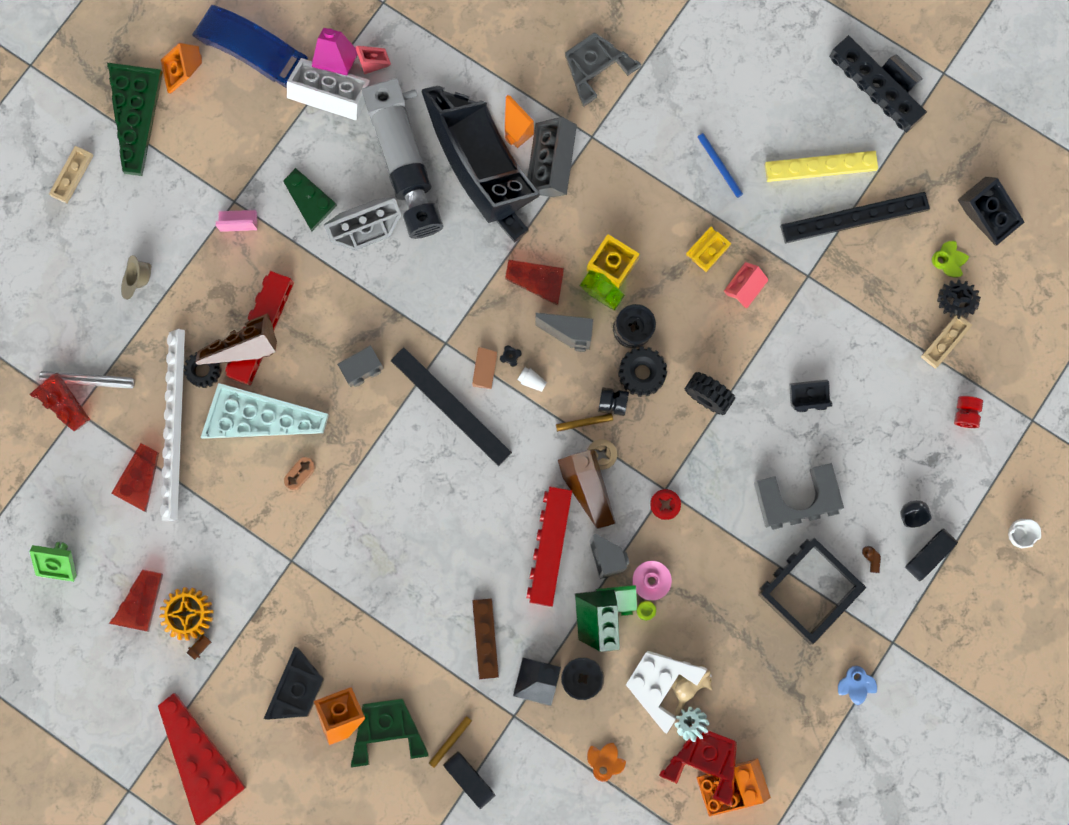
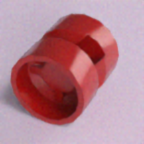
M959 396L956 407L959 412L955 413L954 424L964 428H979L981 422L979 413L982 412L984 401L977 397Z

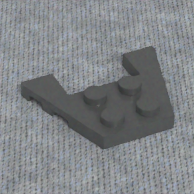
M595 32L565 52V58L583 107L597 98V94L587 82L612 64L617 62L627 76L641 67L639 61L633 60L624 51H619L613 47V44Z

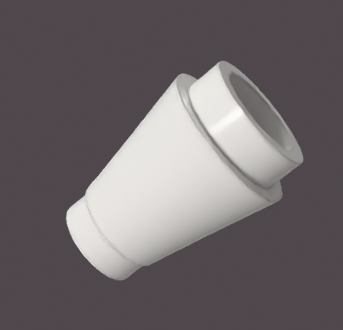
M524 367L517 379L522 385L541 392L547 383L535 371Z

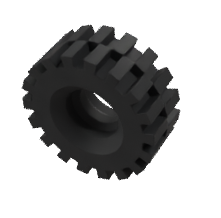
M644 346L639 347V349L633 348L631 352L628 351L625 357L622 358L618 376L620 377V383L624 385L626 391H630V394H637L638 397L645 395L647 397L652 393L655 394L663 386L667 376V364L664 363V357L658 355L659 352L657 350L654 352L650 347L644 349ZM640 365H645L649 368L650 375L646 379H639L635 374V369Z
M695 372L684 388L685 392L693 400L719 415H725L736 399L735 395L725 385L720 384L719 381L714 380L711 376L708 377L700 372Z

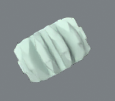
M689 707L687 712L681 709L683 715L676 716V719L679 720V722L675 723V727L678 729L677 733L683 736V739L686 741L691 739L692 742H695L697 736L703 739L702 733H708L705 727L710 725L709 721L706 720L707 715L704 712L701 713L699 708L694 710L692 707Z

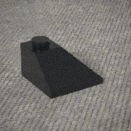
M522 658L513 696L551 706L561 667Z

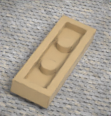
M75 146L49 195L68 204L94 155Z
M955 315L922 354L921 358L936 369L972 327V324L962 316L958 319L957 315Z

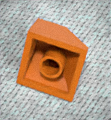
M179 43L161 59L168 93L171 94L202 64L199 46Z
M508 94L505 106V139L511 146L514 145L516 148H519L534 135V121Z
M352 687L314 701L329 745L349 738L365 720Z

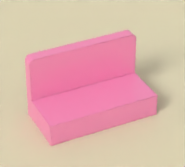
M219 211V221H216V227L220 232L257 230V211Z

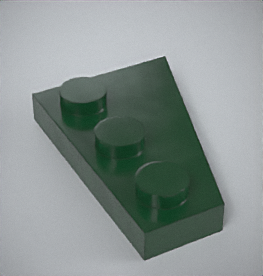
M297 168L283 180L311 232L336 208L337 204Z

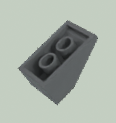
M536 313L535 325L570 348H575V351L585 352L590 350L593 319Z

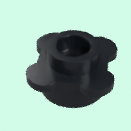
M510 345L505 346L503 355L500 356V361L510 364L511 367L517 366V360L522 355L521 350H516Z

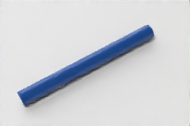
M704 133L700 134L697 138L735 196L739 198L743 195L742 191Z

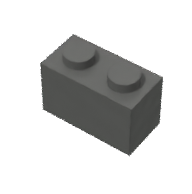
M371 345L337 364L350 387L360 386L365 382L364 379L370 376L371 378L376 377L384 369Z

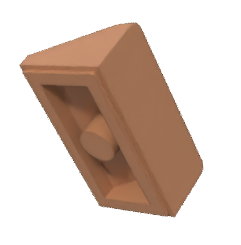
M478 347L472 382L473 387L492 389L497 352Z

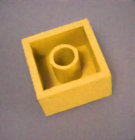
M607 234L587 264V271L616 290H619L637 263L640 253Z

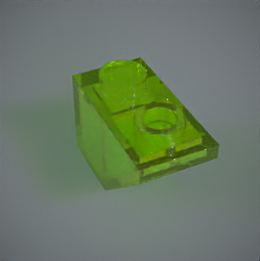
M589 270L579 285L591 297L614 311L625 296L604 274Z

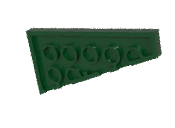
M107 62L112 89L114 117L117 125V138L120 146L122 172L129 175L143 176L163 72L161 69Z

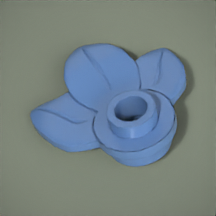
M860 666L850 667L846 677L841 679L838 684V694H849V697L856 705H860L865 701L867 693L877 692L875 679L870 675H866L865 670ZM859 673V678L854 679V675Z

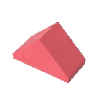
M355 47L364 75L391 65L385 48Z

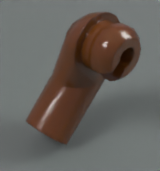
M865 546L862 549V554L870 562V573H880V554L872 546Z

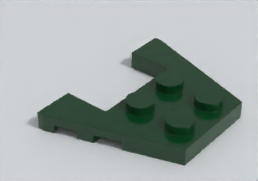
M403 699L363 704L362 712L365 720L358 726L351 768L370 765L367 744L408 738L410 759L429 757L427 748Z

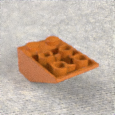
M758 758L735 764L732 807L713 798L720 778L710 774L696 777L709 817L762 804L771 798Z

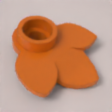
M614 743L606 744L601 751L594 746H590L588 750L587 761L593 767V775L598 781H608L612 775L620 774L625 768L626 761L617 758L618 750ZM605 768L607 773L601 774L599 769Z

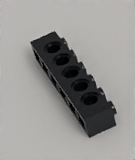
M849 35L833 48L829 56L831 61L836 66H839L844 71V74L857 84L861 91L867 93L874 104H878L883 109L884 114L896 122L899 129L907 133L923 119L927 111ZM847 58H852L854 62H850ZM860 70L865 71L867 74H862ZM873 83H877L880 87H875ZM886 96L892 97L893 100H888ZM899 109H904L906 113L900 112Z

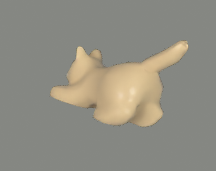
M710 670L705 672L698 685H695L682 675H678L671 686L679 700L675 716H680L681 709L683 710L686 702L692 699L701 688L712 690Z

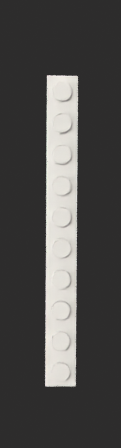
M182 329L169 332L167 337L169 349L166 357L168 372L165 377L167 391L165 392L166 410L164 412V419L166 421L163 432L165 446L162 452L164 466L162 468L161 521L178 520L185 330Z

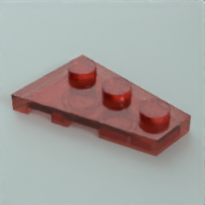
M508 260L505 280L558 306L564 268Z
M142 569L124 602L121 603L119 610L109 624L149 632L163 574Z

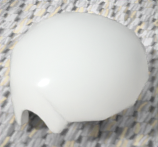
M1032 519L1016 520L1008 529L1009 540L1014 546L1019 548L1033 547V544L1041 539V528Z

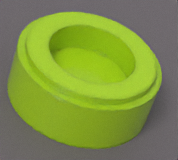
M642 601L637 606L636 612L638 617L645 621L651 620L656 615V606L651 601Z

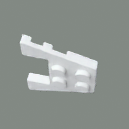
M647 651L626 685L663 732L667 734L676 720V716L661 707V702L679 674L695 685H698L707 668Z

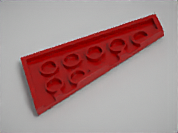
M173 693L158 705V709L195 824L201 825L241 793L246 786L177 694Z

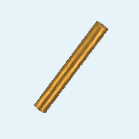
M609 413L556 424V429L559 432L613 421V415Z
M468 716L463 719L430 760L429 764L433 768L437 766L470 725L472 720Z

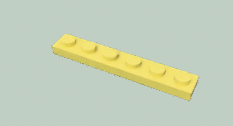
M876 151L769 161L764 164L767 182L878 170Z

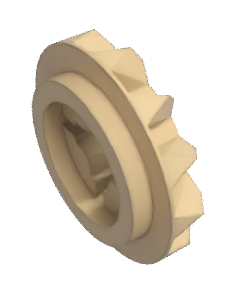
M605 439L595 440L587 449H595L602 452L607 448L605 456L608 459L601 458L598 461L600 470L609 469L617 459L616 447Z

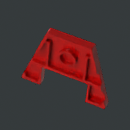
M708 730V733H702L703 739L697 736L695 742H692L691 739L686 741L682 750L670 760L671 763L665 770L663 769L660 772L659 776L677 784L684 766L688 765L718 777L720 781L713 798L732 807L737 742Z

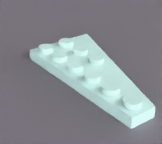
M218 383L201 438L324 433L329 414Z

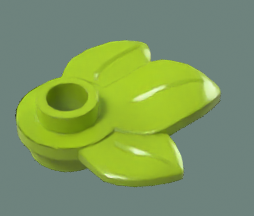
M948 241L942 245L940 251L933 254L932 264L937 269H942L947 276L958 278L963 276L960 267L968 261L969 256L956 250V241ZM938 258H942L944 262L940 263Z

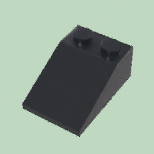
M984 177L958 199L966 215L995 246L1025 223L998 178Z

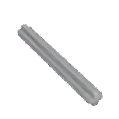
M41 371L39 374L40 381L49 383L131 389L135 385V380L130 377Z

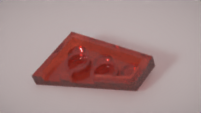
M58 373L52 374L29 394L33 398H38L46 409H51L56 413L57 418L73 431L79 430L90 421V418Z
M140 443L111 494L147 512L159 452Z

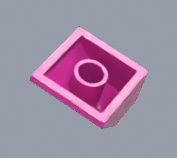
M323 28L317 39L312 67L348 75L358 56L356 48L342 32Z

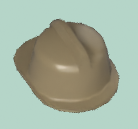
M134 255L128 259L121 284V294L126 300L133 296L136 288L147 285L151 275V264L138 261Z

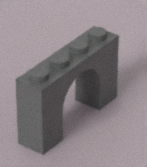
M832 463L810 469L815 489V499L812 505L805 510L792 509L784 503L780 495L776 476L757 480L754 486L765 527H771L772 530L783 528L784 523L790 522V525L802 523L801 519L809 518V521L820 519L822 514L827 513L828 517L840 514L839 510L844 509Z

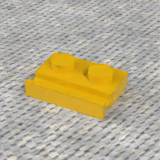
M711 226L688 250L686 256H689L693 262L707 272L732 243L718 231L716 232Z

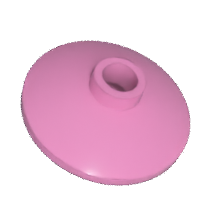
M647 561L636 568L632 583L636 585V593L646 600H658L669 592L672 578L669 570L662 563ZM650 577L655 579V583L653 585H650L648 583V579Z

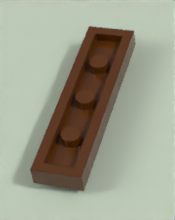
M492 598L472 600L479 679L499 678Z

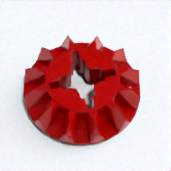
M659 490L651 498V511L661 520H671L679 514L681 500L672 490ZM672 499L669 503L670 509L668 510L667 508H665L664 510L662 509L660 511L662 506L661 501L663 500L664 502H666L667 500Z

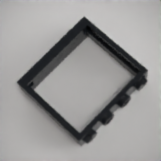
M815 538L810 541L806 539L799 546L801 550L797 554L793 553L786 560L788 564L784 568L779 567L773 573L775 578L770 583L766 581L760 588L761 592L758 594L809 645H813L867 588ZM814 547L854 586L809 633L770 593Z

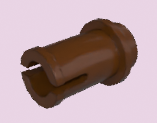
M203 634L192 647H188L189 650L186 653L196 660L201 657L200 654L212 642Z

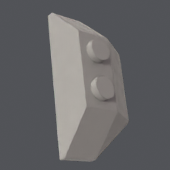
M395 197L375 199L339 213L326 222L324 226L331 243L355 251L389 238L401 217V212Z

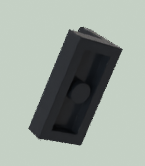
M898 55L890 57L882 66L907 93L923 79Z

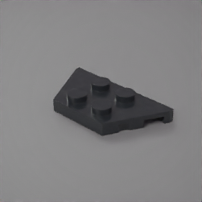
M294 647L263 718L265 720L308 717L324 678L297 647Z

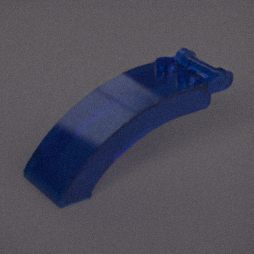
M215 5L210 6L192 34L193 37L205 45L217 48L237 58L287 88V81L300 59L308 60L305 54L297 51L261 26ZM293 56L296 58V61L286 77H281V72Z

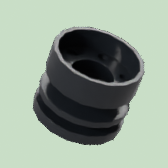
M640 304L628 305L619 312L613 323L612 331L614 338L620 345L626 348L642 347L655 332L656 320L649 308ZM632 324H634L635 329H637L634 332H632L630 328Z
M576 658L564 667L561 683L565 692L570 697L577 700H587L595 697L602 690L604 673L596 661L589 658ZM581 673L589 676L587 684L579 682Z

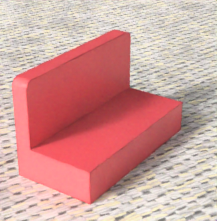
M745 262L724 292L727 296L738 299L743 307L748 308L768 282V278L759 266Z

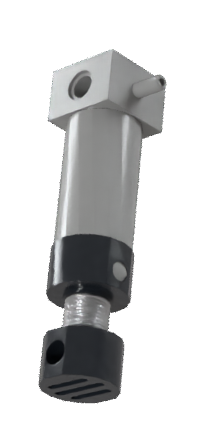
M397 78L362 88L365 104L378 137L390 175L389 178L395 191V197L399 200H406L409 208L403 213L409 237L420 239L438 233L444 226L437 205L428 203L425 193L432 186L410 125L404 101L417 97L416 90L402 93Z

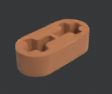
M307 457L298 460L285 476V486L290 490H298L314 472L315 463ZM308 462H310V469H305L302 473H300V471L303 469L302 463L307 464ZM299 474V477L296 479L297 485L292 484L290 486L291 482L289 479L291 477L295 478Z

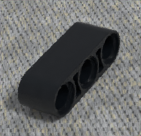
M944 528L941 529L909 561L905 568L919 582L922 581L958 544V541Z
M459 751L443 764L444 768L479 809H482L496 796Z

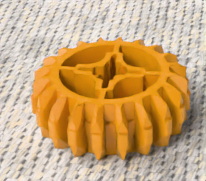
M183 587L182 592L180 589L175 590L176 596L173 593L168 594L171 600H163L167 605L166 607H160V610L165 612L160 614L159 617L165 618L161 625H168L164 631H171V637L177 635L178 640H182L184 637L186 641H189L191 636L194 639L198 638L197 632L201 635L205 633L202 627L209 629L210 626L206 621H213V618L208 617V614L214 613V610H208L212 602L205 603L208 596H202L203 592L201 590L196 592L195 588H191L188 591L187 587ZM189 597L199 604L200 610L192 608ZM182 599L183 602H181L180 608L177 611H173L176 603ZM186 611L194 612V614L187 615L186 617L178 615ZM200 616L198 623L190 629L193 619ZM173 618L181 620L184 630L175 625Z

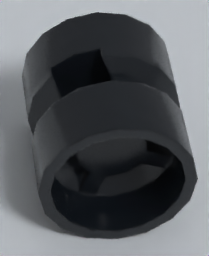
M602 387L598 412L609 413L613 411L615 415L625 416L629 392L622 390L614 392L611 388Z

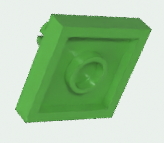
M56 542L54 548L32 545L29 552L35 575L74 582L77 575L72 553L67 550V544L62 542L60 545V542Z

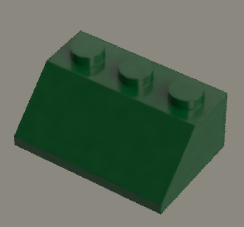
M615 589L575 593L578 640L600 652L620 650L618 606Z

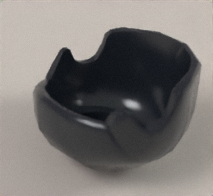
M910 501L903 505L900 511L901 519L906 527H920L932 519L929 506L923 501Z

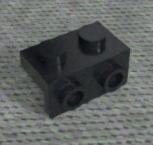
M828 380L789 383L790 404L797 412H807L808 409L814 408L816 410H826L827 407H832Z

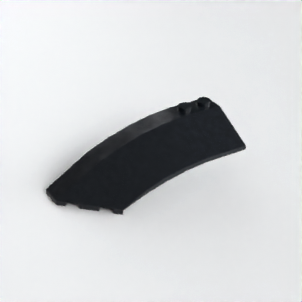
M441 86L422 89L421 92L429 116L447 160L467 195L488 223L506 218L540 196V193L520 169L505 145L487 108V102L469 100L470 96L455 92V94L444 91L445 88Z

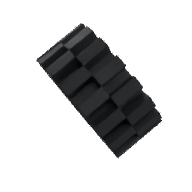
M197 352L194 356L190 355V360L186 359L187 365H184V375L187 380L199 388L213 386L212 383L217 382V377L220 378V364H208L209 373L204 377H199L195 372L198 366L195 362Z

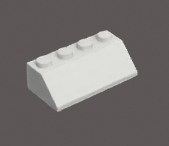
M301 58L287 81V98L357 120L365 103L361 89L369 87L370 80L349 73L348 75H342L312 67V61Z

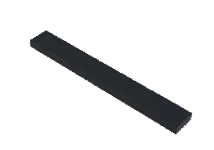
M920 192L781 224L780 228L784 242L787 244L930 210L926 193Z
M404 347L390 360L498 467L512 454L490 430Z

